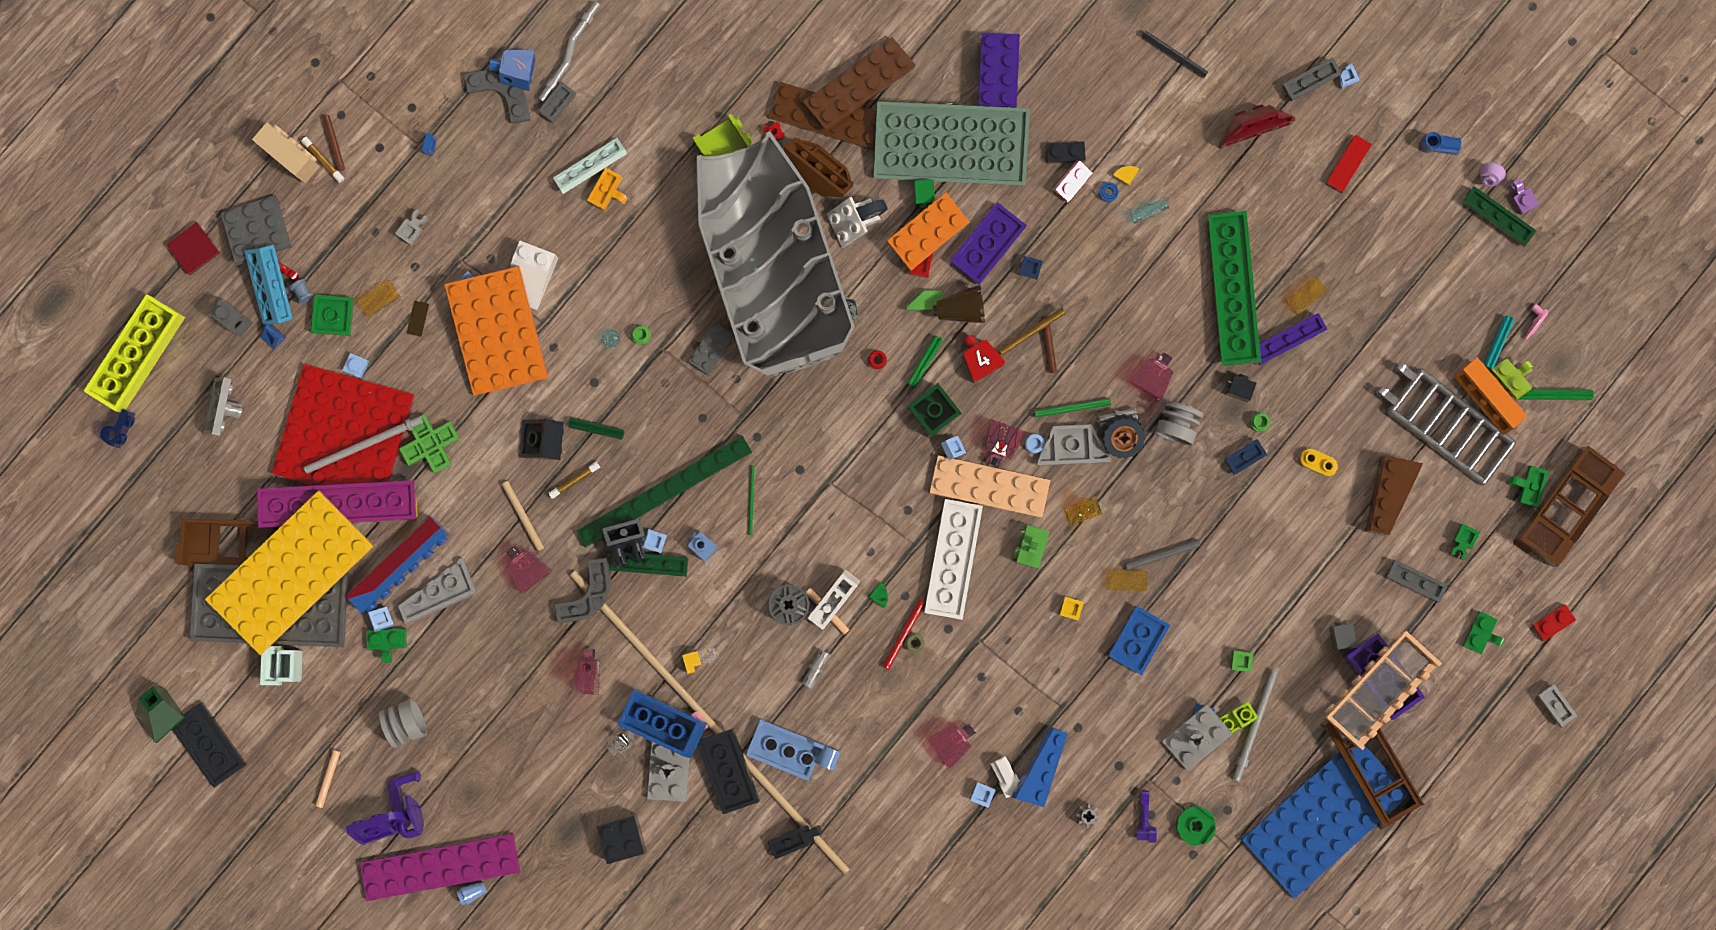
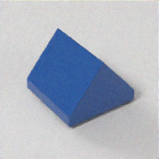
M266 325L261 338L275 350L286 339V336L274 325Z

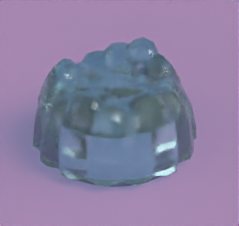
M607 330L602 336V342L607 347L615 348L620 342V335L615 330Z

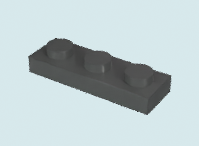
M1332 57L1284 83L1282 87L1292 102L1341 76L1342 72Z
M1393 560L1386 575V578L1438 603L1441 602L1448 587L1447 584L1397 560Z

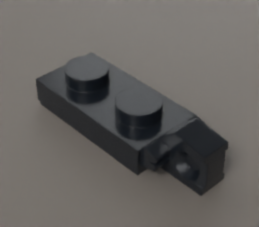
M808 825L801 826L767 842L774 858L778 859L809 846L815 841L813 837L820 835L822 830L820 825L810 829Z

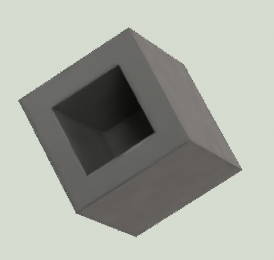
M1346 620L1335 622V626H1330L1333 648L1335 650L1357 646L1353 623H1347Z

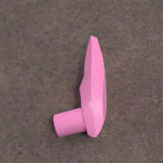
M1537 304L1531 309L1538 316L1533 320L1525 339H1528L1537 330L1548 315V309L1543 310Z

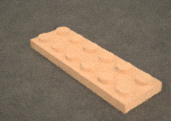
M938 455L930 493L1042 518L1050 480L957 459L949 460L948 457Z

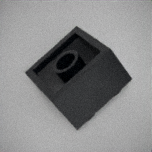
M547 419L522 420L519 458L561 460L564 422Z

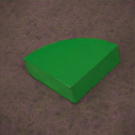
M880 582L869 598L883 608L886 607L888 593L885 586Z

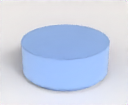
M1038 434L1030 435L1025 441L1026 449L1033 454L1041 452L1045 445L1044 439Z

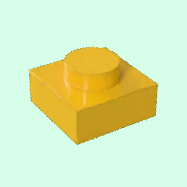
M1064 597L1059 615L1079 621L1084 602Z

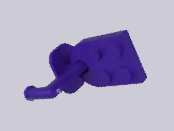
M420 771L390 780L388 792L392 812L376 814L364 821H355L352 825L346 826L347 834L361 845L397 833L407 839L421 835L424 820L420 805L408 795L405 797L407 807L405 809L400 785L409 782H420ZM412 822L414 828L407 830V828H409Z

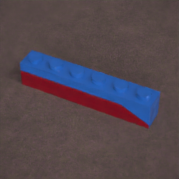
M429 517L345 597L360 613L373 611L380 599H386L392 593L390 590L395 585L397 587L406 580L404 577L409 572L411 574L415 572L423 559L427 560L433 555V549L437 546L441 547L448 540L446 537L449 533L434 517Z

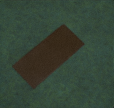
M414 302L407 334L422 336L429 308L428 303Z

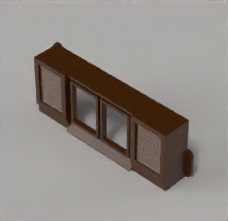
M1581 447L1543 499L1539 508L1535 510L1513 540L1514 545L1527 554L1534 553L1551 567H1558L1626 473L1591 447ZM1572 477L1596 494V497L1586 511L1561 494ZM1556 499L1581 516L1570 533L1545 516Z
M181 518L180 543L175 546V563L185 566H195V564L240 566L248 559L246 558L247 527H258V521ZM221 526L240 527L239 557H219ZM268 527L267 540L280 527Z

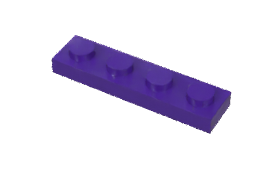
M1317 313L1260 343L1261 362L1258 365L1260 366L1328 330L1320 314Z

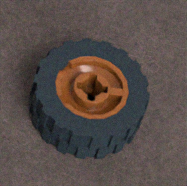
M1126 414L1115 415V417L1108 419L1109 421L1105 422L1104 428L1101 431V439L1108 453L1110 452L1112 456L1120 459H1127L1139 453L1146 440L1145 431L1141 423L1136 418H1133V416ZM1124 433H1125V434H1126V438L1121 439L1120 437H1122V436L1124 435Z

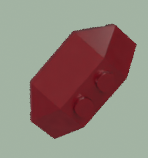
M1263 104L1252 108L1253 111L1247 113L1245 110L1240 111L1231 120L1219 145L1220 149L1291 125L1295 121V117L1271 105L1264 107Z

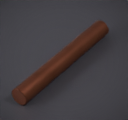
M325 115L322 119L338 171L345 170V165L330 115Z
M1042 316L1041 320L1047 318L1048 316ZM1048 325L1043 329L1049 372L1056 373L1057 367L1051 328Z

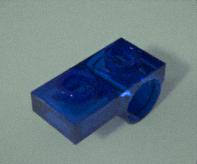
M122 409L114 427L105 426L100 432L101 439L110 446L121 448L127 440L126 434L129 428L135 422L134 416L136 413ZM114 430L115 437L110 440L109 434Z

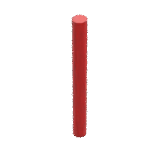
M921 599L918 600L882 667L890 669L926 602Z

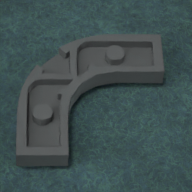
M485 70L465 74L467 92L469 94L484 91L501 93L507 100L512 124L531 121L528 101L523 89L501 83L499 72Z
M608 558L588 561L590 575L589 590L580 600L555 604L558 623L587 619L603 607L611 588Z

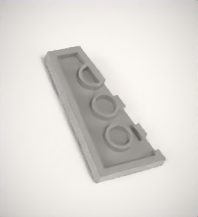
M463 558L459 559L451 568L442 572L443 574L429 582L421 591H417L398 606L405 624L408 625L477 594Z

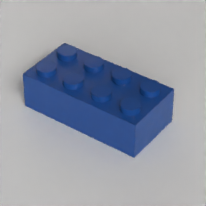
M633 689L617 725L681 756L692 758L707 722Z

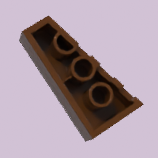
M1386 455L1380 457L1365 532L1382 536L1390 535L1423 463Z

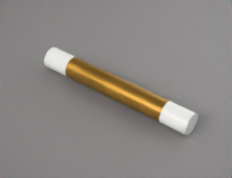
M307 137L301 140L304 146L338 183L345 179Z
M596 461L550 491V497L552 499L599 469L600 465Z

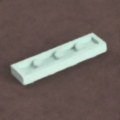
M615 138L553 177V179L564 194L626 155L627 152L618 138Z

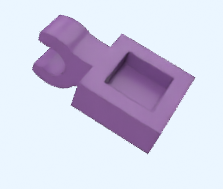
M1521 179L1509 184L1516 195L1511 199L1520 215L1539 205L1531 189L1524 190Z

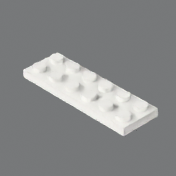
M945 499L924 613L963 620L983 506Z

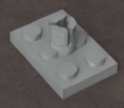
M214 378L203 434L220 436V432H223L225 427L224 416L240 418L242 404L227 401V397L231 394L233 388L229 378Z
M1206 704L1164 738L1162 742L1186 770L1189 771L1233 735V733L1210 706Z
M652 742L647 799L686 802L690 758L681 756Z

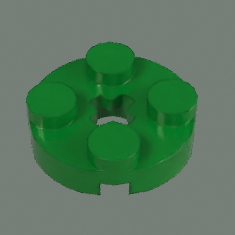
M1190 806L1184 809L1178 816L1176 829L1182 840L1190 845L1197 846L1208 843L1214 837L1216 823L1214 816L1207 809L1199 806ZM1193 821H1200V830H1192L1193 826L1191 824Z

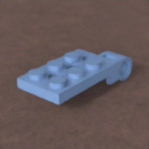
M760 719L746 756L809 781L815 764L834 770L841 752ZM768 739L776 741L777 747L774 750L767 749L766 741ZM787 746L793 747L795 750L794 756L786 757L784 755V748ZM804 754H810L813 757L811 764L806 765L802 762L801 758Z

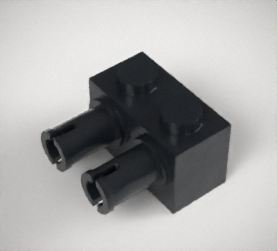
M640 519L602 529L601 537L606 553H612L616 568H621V563L622 567L628 565L623 551L626 548H631L635 563H639V560L643 562L647 559L642 547L645 534Z

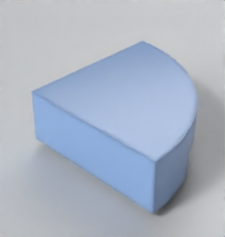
M1352 63L1342 71L1339 78L1341 89L1359 81Z

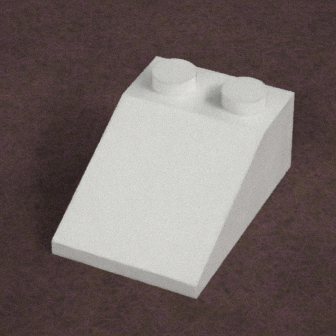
M519 241L510 268L520 266L530 307L538 310L558 257L554 253Z

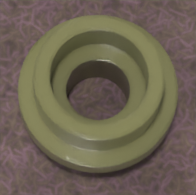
M910 634L906 638L905 646L910 652H920L924 647V639L919 634ZM913 639L918 640V646L913 647L911 641Z

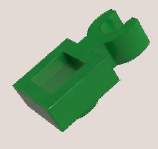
M1461 524L1453 539L1458 544L1451 549L1450 555H1455V552L1459 550L1461 552L1459 559L1464 560L1467 555L1466 548L1473 549L1480 532L1465 524Z

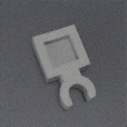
M418 210L413 212L412 220L405 219L395 233L411 246L423 231L419 226L425 224L428 220V217L425 215L421 220H418L417 216L420 214Z

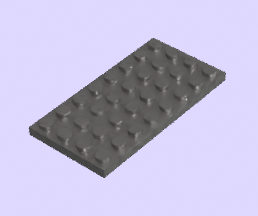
M195 564L190 641L248 643L205 600L239 567L238 565ZM349 571L273 644L344 647L347 598L345 596L348 594Z

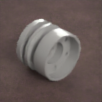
M1165 401L1163 407L1170 411L1162 410L1161 414L1168 418V421L1159 420L1154 433L1168 440L1192 446L1197 433L1190 429V426L1199 427L1200 422L1195 419H1202L1203 413L1184 403Z
M412 698L399 703L398 711L394 706L389 707L388 710L379 711L382 731L394 749L401 746V744H407L408 736L411 740L415 741L427 735L423 715Z

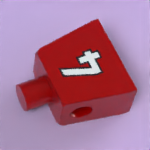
M972 334L963 340L968 350L963 352L962 356L973 383L1006 364L1005 360L986 339L978 343Z

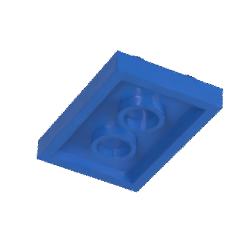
M1136 606L1109 652L1108 657L1143 675L1168 631L1170 624Z

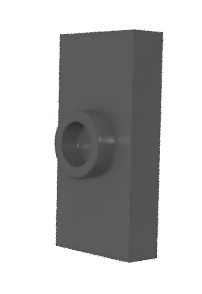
M560 82L538 109V112L554 123L576 96V92L563 82Z

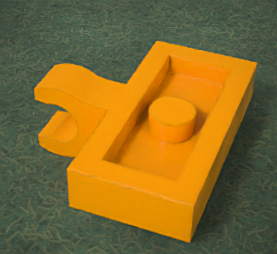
M605 167L587 201L604 211L612 198L625 204L628 197L617 191L623 177Z

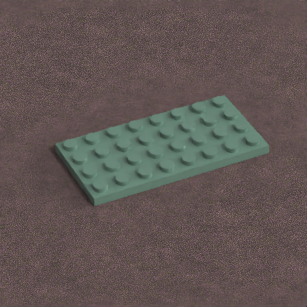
M877 101L874 178L898 180L934 179V181L1026 185L1030 108Z

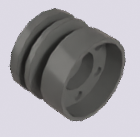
M783 585L773 591L769 598L768 607L771 616L777 622L783 625H795L806 618L810 609V601L803 589L795 585ZM793 600L792 605L794 608L786 610L784 602Z

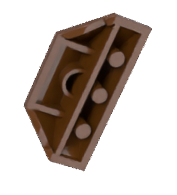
M795 137L784 147L785 154L806 184L820 196L843 197L854 186L847 167L818 144Z

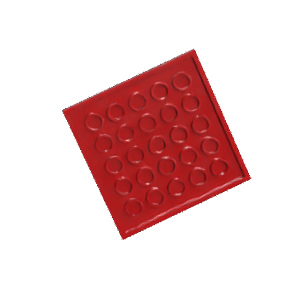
M304 364L271 474L313 486L390 482L404 432L308 474L305 472L304 467L405 423V420L409 418L415 395Z

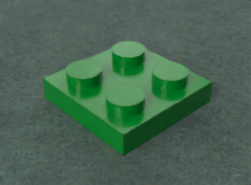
M314 295L311 333L351 336L354 298Z

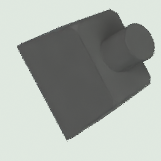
M220 299L209 311V314L240 337L253 324L250 319L225 299ZM241 321L240 324L237 327H235L236 323Z

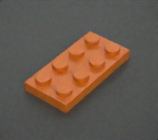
M945 192L891 236L887 243L911 271L965 227L969 220Z

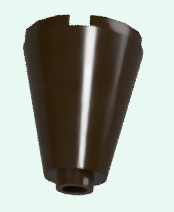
M981 285L937 300V305H933L934 317L938 316L939 320L985 323V318H981L985 317L983 298L980 291Z

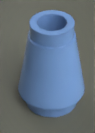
M481 882L460 887V890L456 892L463 906L471 904L487 893L484 883Z

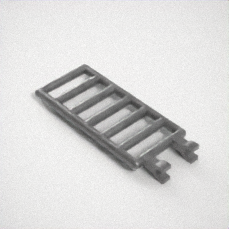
M1403 362L1397 363L1393 370L1409 380L1398 397L1390 393L1384 386L1379 387L1375 392L1376 395L1391 404L1387 410L1388 414L1481 486L1485 485L1516 445L1515 439L1507 433L1502 435L1489 419L1424 369L1420 368L1414 373ZM1423 378L1431 385L1405 417L1397 409L1419 380ZM1439 390L1446 397L1420 429L1412 421L1434 392ZM1453 401L1461 409L1435 441L1427 433ZM1468 413L1476 421L1451 453L1442 445ZM1484 425L1492 432L1466 465L1457 457L1480 427ZM1499 437L1507 444L1481 476L1473 468L1495 439Z

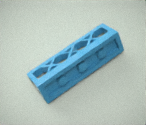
M274 245L244 250L263 325L279 324L293 319ZM252 253H255L257 263L254 261ZM258 273L261 275L262 281L258 279ZM263 292L266 294V300L263 298ZM267 311L271 313L272 319L270 320Z

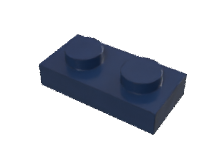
M1256 439L1226 457L1224 461L1233 475H1236L1267 456V453L1259 440Z

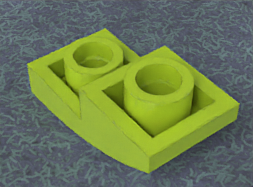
M1247 701L1219 718L1234 733L1258 719V716Z

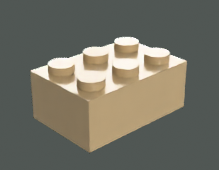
M266 123L252 139L305 184L320 167L315 163L317 159L276 124L271 126L269 123Z

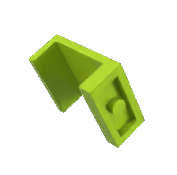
M732 114L728 115V120L703 136L698 134L693 137L694 143L702 155L706 157L724 155L751 146L753 140L748 133H743L741 129L743 127L738 117L734 118Z

